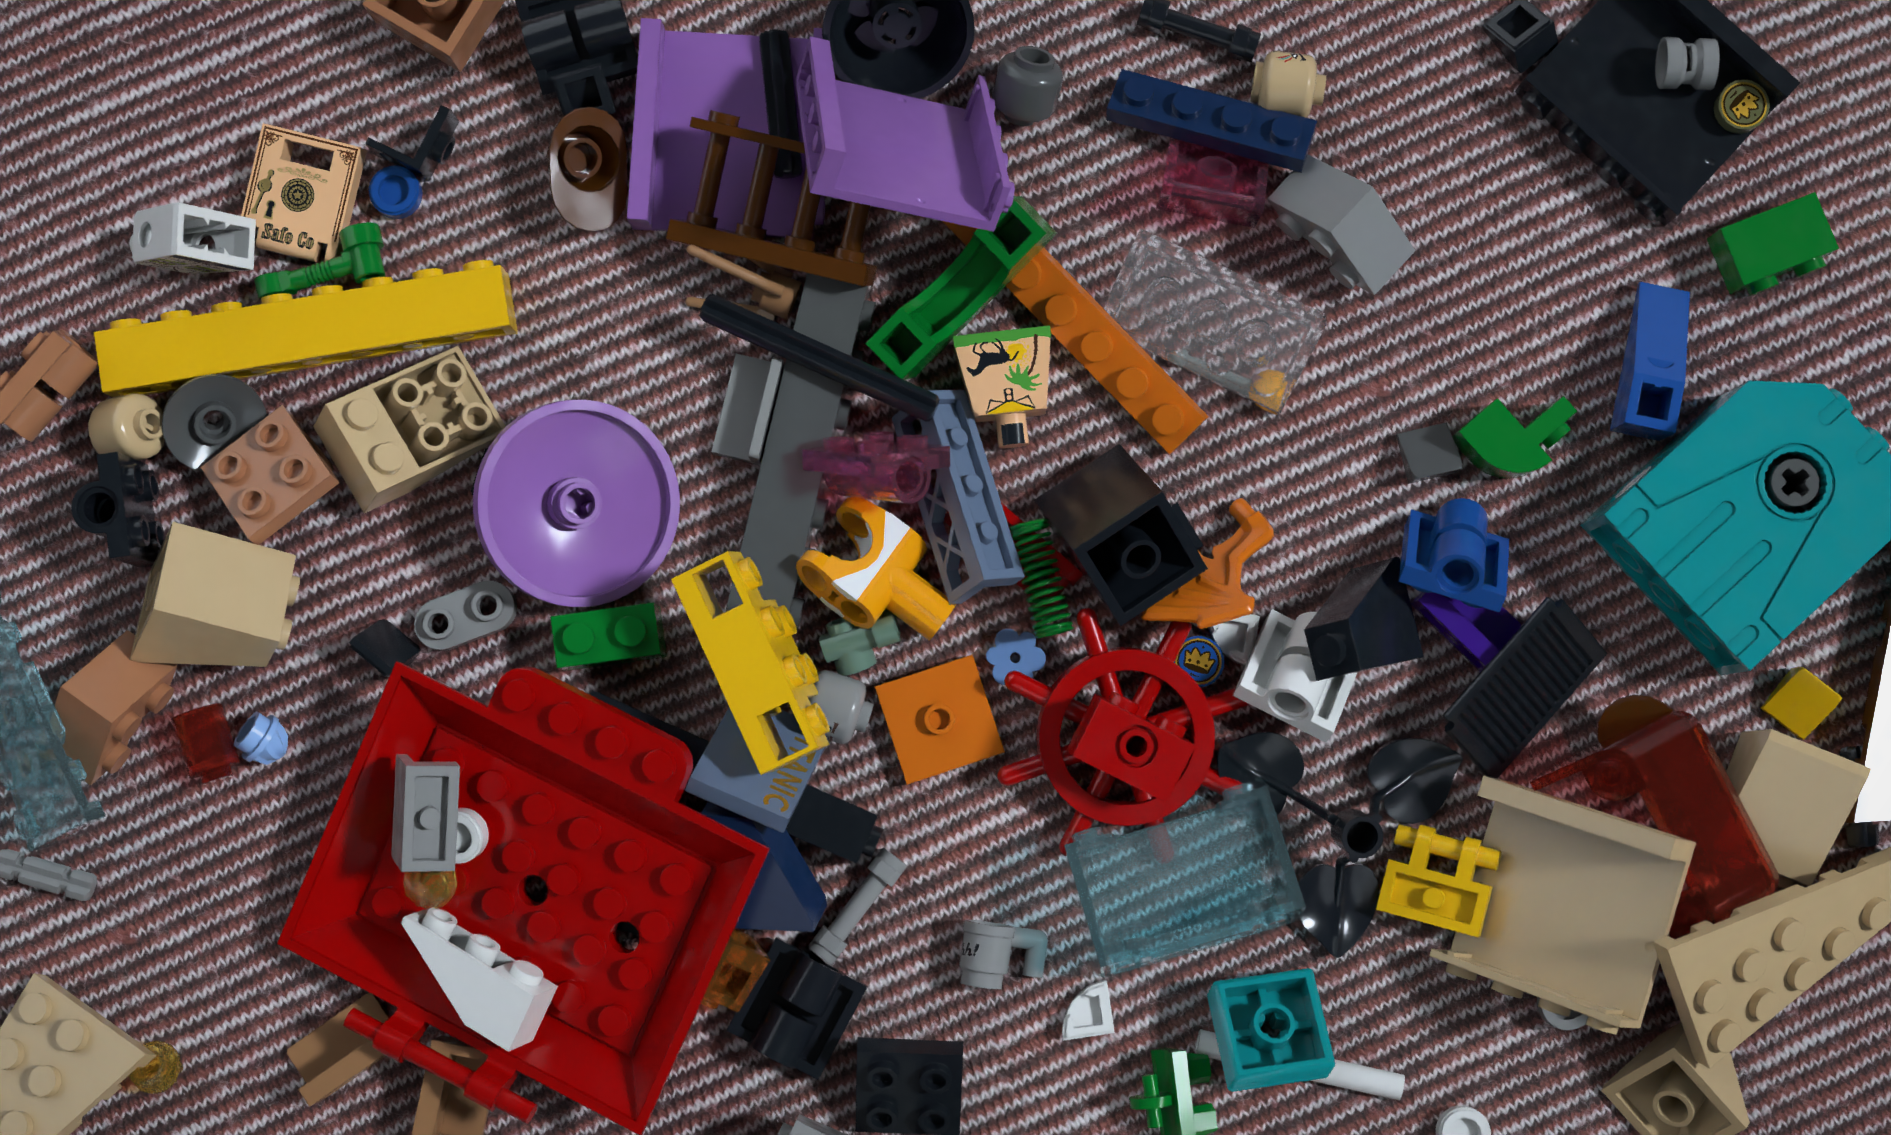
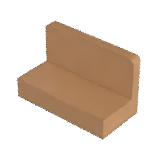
M367 993L287 1049V1055L306 1082L298 1091L309 1107L323 1101L386 1057L383 1053L372 1048V1041L343 1026L346 1016L353 1008L364 1012L382 1023L389 1019L391 1016L377 996Z

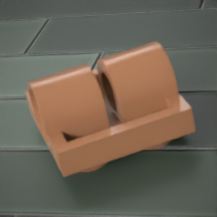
M55 330L51 334L47 331L44 333L39 332L21 352L20 356L26 360V363L17 373L14 370H11L9 373L5 371L0 376V424H6L30 442L35 440L63 407L54 396L43 388V385L47 383L61 395L70 399L98 367V360L65 330Z
M283 405L200 467L246 537L257 545H260L340 483L332 472L334 468L328 458L310 436L303 431L292 413Z

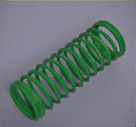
M1046 518L1020 523L1009 528L1013 540H1020L1015 543L1016 549H1022L1017 552L1018 557L1025 558L1020 560L1022 567H1027L1023 569L1024 576L1029 577L1023 579L1021 583L1031 585L1024 590L1026 594H1033L1026 599V602L1036 603L1028 608L1030 612H1038L1030 617L1032 621H1040L1032 626L1034 629L1033 633H1035L1034 637L1036 638L1068 632L1074 628L1071 621L1044 625L1070 616L1069 612L1042 616L1067 608V603L1040 607L1065 599V594L1035 599L1063 590L1064 586L1032 590L1061 581L1062 579L1059 576L1030 581L1060 570L1057 567L1028 572L1058 561L1055 558L1026 563L1056 552L1053 549L1024 554L1052 545L1054 543L1052 540L1021 545L1051 535V532L1019 536L1049 527V520Z

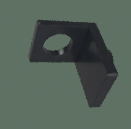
M441 105L414 159L369 137L365 145L375 156L396 166L404 167L413 174L429 181L438 163L441 165L445 164L453 151L455 137L452 135L459 120L451 109Z

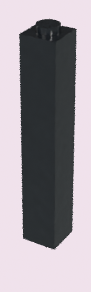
M592 690L590 695L683 741L691 751L693 757L692 772L694 771L710 742L709 740L600 692ZM807 784L786 827L790 835L856 864L859 863L862 854L872 858L884 829L875 825L879 815Z

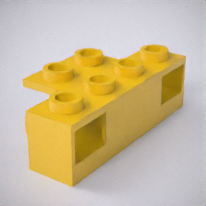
M727 551L672 578V583L760 775L778 770L830 745L825 736L830 731L827 718L821 707L817 703L811 704L808 699L818 695L814 684L819 681L816 667L807 653L800 654L792 637V635L797 633V628L786 606H778L776 600L762 599L758 587L762 586L763 582L753 560L750 557L744 558L741 552ZM726 565L743 604L723 613L706 575ZM787 702L808 744V747L791 755H788L771 718L781 713L780 705Z

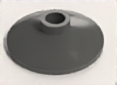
M208 374L187 381L171 395L163 411L162 431L166 445L171 453L184 465L203 472L200 468L267 417V413L261 398L247 383L229 375ZM210 411H218L222 414L221 420L216 424H207L203 421L204 416Z

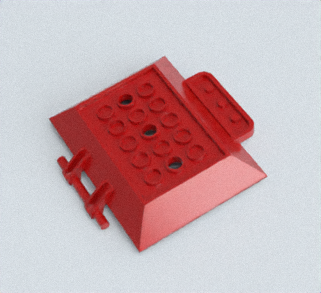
M396 661L277 944L396 1006L397 1010L384 1023L353 1008L346 1016L343 1026L372 1041L373 1049L399 1063L407 1060L464 1090L463 1096L491 1112L498 1108L526 1124L531 1121L538 1105L509 1090L521 1072L638 1135H643L770 848L679 803L693 769L691 751L680 739L535 667H520L506 672L500 678L487 706ZM396 754H408L413 762H457L460 765L458 808H468L476 811L485 820L489 831L487 846L480 855L466 863H455V871H400L392 859ZM530 875L541 877L547 885V898L542 903L532 900L526 892V881ZM428 908L445 910L455 916L457 925L472 934L485 935L495 940L500 945L501 952L515 960L527 961L539 967L544 973L543 977L557 985L558 988L533 1041L508 1052L467 1027L402 926L403 917ZM620 922L631 923L638 930L640 939L636 949H627L619 943L616 930ZM432 1025L487 1054L488 1057L476 1071H473L418 1041L428 1026Z

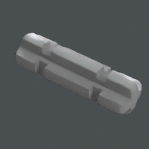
M11 849L0 850L1 878L7 880H16L18 878V882L55 894H63L65 892L66 897L79 901L90 900L97 884V876L95 874L79 869L71 872V867L34 856H27L25 858L24 853Z

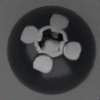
M828 0L822 24V38L830 41L834 72L841 81L919 99L943 88L959 73L971 52L975 32L973 12L968 0Z

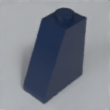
M708 802L701 814L770 848L735 928L814 932L827 907L826 896L788 831L785 829L784 833L778 832Z

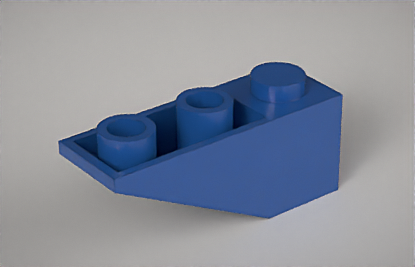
M1645 282L1638 283L1610 431L1661 441L1676 433L1686 380L1690 292Z

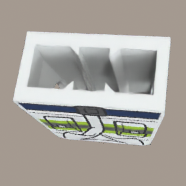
M179 202L140 210L134 216L133 234L130 238L132 258L136 264L192 274L254 270L256 219ZM210 235L214 239L215 248L208 249V244L199 245L203 237Z

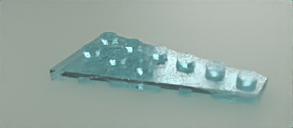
M0 614V779L5 789L11 791L16 807L14 813L16 831L22 840H26L28 850L31 852L49 847L106 817V814L99 800L88 802L81 787V781H84L87 777L80 759L73 760L66 755L62 747L66 738L65 727L34 661L23 663L16 649V643H20L22 636L15 621L8 623L2 619Z

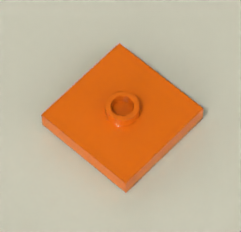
M973 654L875 686L907 785L1005 753Z

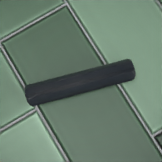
M772 29L761 33L759 36L768 133L800 141L789 34L784 30ZM779 148L774 171L775 178L788 179L801 176L803 172L801 153Z

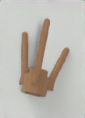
M695 245L687 246L688 254L755 286L751 300L758 302L759 306L735 304L774 321L775 316L788 319L802 286V282L792 279L793 272L776 265L749 259L766 271H762L761 275H758ZM687 297L685 303L689 307L701 308L705 299Z

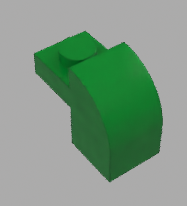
M1562 396L1526 427H1523L1497 398L1452 437L1455 445L1479 470L1498 478H1519L1535 472L1552 461L1539 444L1542 442L1549 449L1571 430L1566 421L1577 410L1565 396Z

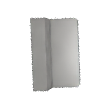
M735 355L711 451L713 455L761 466L785 367L783 359L773 357L770 362L745 355Z
M396 754L392 859L401 872L455 871L460 765L457 762H413L408 754Z

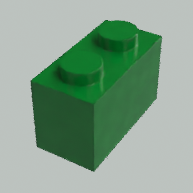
M1816 192L1723 227L1707 238L1709 247L1730 295L1747 289L1749 296L1767 291L1779 285L1777 276L1792 270L1796 278L1811 274L1826 267L1823 258L1839 249Z
M654 602L550 617L556 666L558 669L570 671L667 657L661 607Z

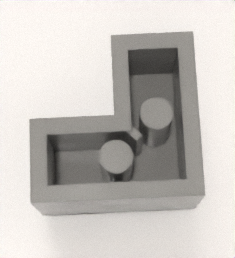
M1307 155L1302 173L1293 170L1267 198L1279 215L1276 219L1279 228L1295 241H1299L1301 237L1307 239L1319 253L1329 258L1333 264L1329 268L1331 274L1349 289H1353L1356 285L1375 295L1416 251L1373 186L1310 155Z

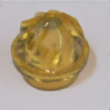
M455 871L405 872L404 888L406 896L417 907L426 909L440 908L446 905L456 892L457 881Z
M151 1041L143 1046L157 1056L144 1068L137 1067L129 1075V1078L141 1091L159 1094L177 1083V1077L183 1070V1065L180 1062V1055L171 1044L163 1041Z

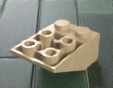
M456 346L325 404L313 427L365 514L411 492L492 444L497 435L506 426L459 346Z

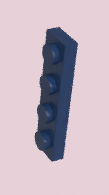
M1121 69L1106 111L1107 121L1301 173L1317 125V121L1282 111L1267 110L1260 105Z

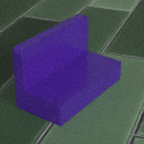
M1421 592L1411 602V605L1479 672L1483 670L1522 626L1504 607L1501 608L1500 612L1483 607L1473 608L1465 605L1460 600L1434 592Z

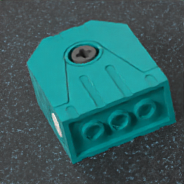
M1749 380L1724 393L1580 525L1721 676L1751 671L1781 643V640H1784L1891 540V454L1888 452L1889 444L1878 431L1868 426L1864 427L1851 413L1853 411L1851 403L1841 392L1833 388L1828 389L1824 384Z

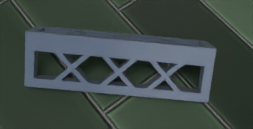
M928 390L936 394L940 400L938 408L930 421L925 422L920 419L922 426L920 442L917 440L912 424L916 417L900 410L892 417V421L949 605L962 604L984 587L1014 585L1025 576L966 391ZM931 463L934 464L937 473L935 488H932L929 478ZM946 510H948L952 521L949 535H947L943 523ZM961 557L964 560L969 579L963 584L958 571Z

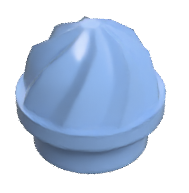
M255 712L243 724L233 745L243 752L242 758L246 761H256L268 765L286 754L288 735L277 717L274 715L265 717L261 713Z

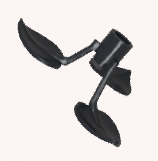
M1256 732L1223 743L1217 753V772L1219 777H1228L1243 783L1245 786L1243 798L1237 801L1230 799V801L1249 816L1260 819L1276 817L1282 811L1288 796L1331 824L1333 841L1346 852L1336 859L1335 867L1328 864H1317L1309 868L1297 882L1293 901L1296 915L1302 925L1332 956L1339 958L1361 938L1376 911L1379 899V885L1374 872L1363 864L1347 866L1346 864L1350 861L1355 863L1359 858H1368L1380 849L1383 842V831L1379 824L1382 820V816L1379 814L1380 802L1382 801L1385 812L1399 822L1415 824L1429 819L1445 802L1463 757L1455 750L1427 739L1403 738L1386 743L1373 754L1367 765V778L1378 790L1370 798L1368 814L1358 809H1346L1335 815L1293 789L1292 787L1303 776L1304 761L1299 748L1294 742L1278 733Z

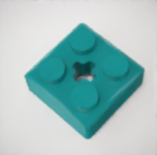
M1306 968L1213 982L1207 998L1229 1091L1234 1092L1310 1081L1329 1076L1335 1067V1059L1312 969ZM1264 1021H1269L1271 1029H1280L1281 1032L1277 1038H1271L1268 1033L1261 1031L1260 1028Z

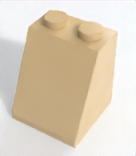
M172 522L148 576L130 660L142 663L266 667L276 649H285L290 636L292 620L284 617L286 606H293L300 585V577L293 575L296 555Z
M1773 729L1743 731L1738 739L1698 847L1713 852L1711 861L1728 869L1741 872L1743 866L1746 865L1761 871L1760 881L1783 890L1791 887L1793 884L1810 886L1815 880L1868 780L1871 768Z

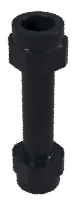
M1144 0L1137 25L1157 34H1160L1162 28L1228 49L1227 57L1239 61L1252 62L1261 33L1252 31V28L1240 24L1237 25L1236 30L1169 9L1170 1Z

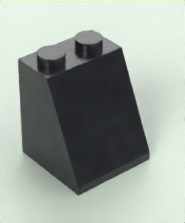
M1120 444L1034 500L1044 518L1049 520V526L1120 627L1208 569L1162 490Z

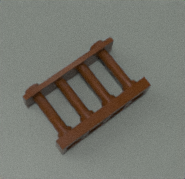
M710 110L708 120L691 117L690 127L710 132L694 211H688L686 220L670 219L666 239L860 286H873L877 265L864 263L865 253L860 252L870 205L850 201L840 247L835 246L833 255L814 251L816 241L811 240L821 195L810 193L807 164L791 235L785 236L784 243L765 239L767 229L762 227L779 148L805 154L804 142L738 127L740 117ZM730 137L759 143L742 224L737 223L735 232L717 228L718 218L713 217Z

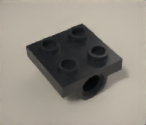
M515 0L521 20L520 26L525 45L545 100L557 97L552 76L600 62L607 82L637 74L638 56L621 0Z
M122 453L98 454L97 463L100 481L87 483L76 492L71 505L72 516L76 524L83 530L107 538L109 559L137 567L153 566L165 540L162 524L159 520L155 521L153 501L158 500L159 497L156 475L153 470H149L148 464Z
M776 937L726 1031L749 1042L751 1047L772 1060L787 1067L796 1068L819 1080L868 985L787 941Z
M858 1037L855 1132L960 1135L964 1042Z

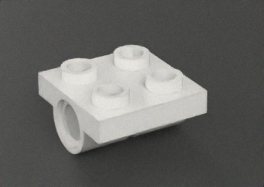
M1272 609L1262 625L1233 696L1326 743L1335 731L1357 673L1316 681L1304 629L1317 612H1306L1299 615L1296 620H1293Z

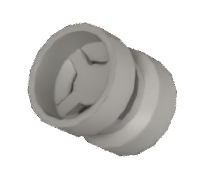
M1663 37L1659 43L1656 55L1655 75L1658 88L1676 89L1681 84H1690L1695 90H1712L1716 84L1719 71L1720 54L1718 41L1710 38H1699L1694 43H1684L1677 37Z

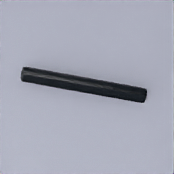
M709 294L703 302L699 316L704 322L925 422L932 419L938 408L939 397L926 389L715 294Z

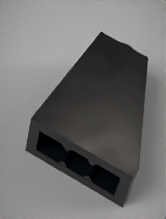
M1399 557L1350 569L1306 626L1304 632L1316 681L1424 657L1407 586L1405 583L1399 582L1401 563Z

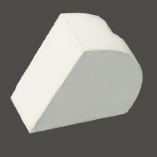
M1250 614L1208 627L1211 638L1218 644L1222 653L1227 658L1239 665L1245 666L1256 642L1260 616Z
M1106 980L1087 986L1071 1001L1063 1019V1041L1115 1033Z

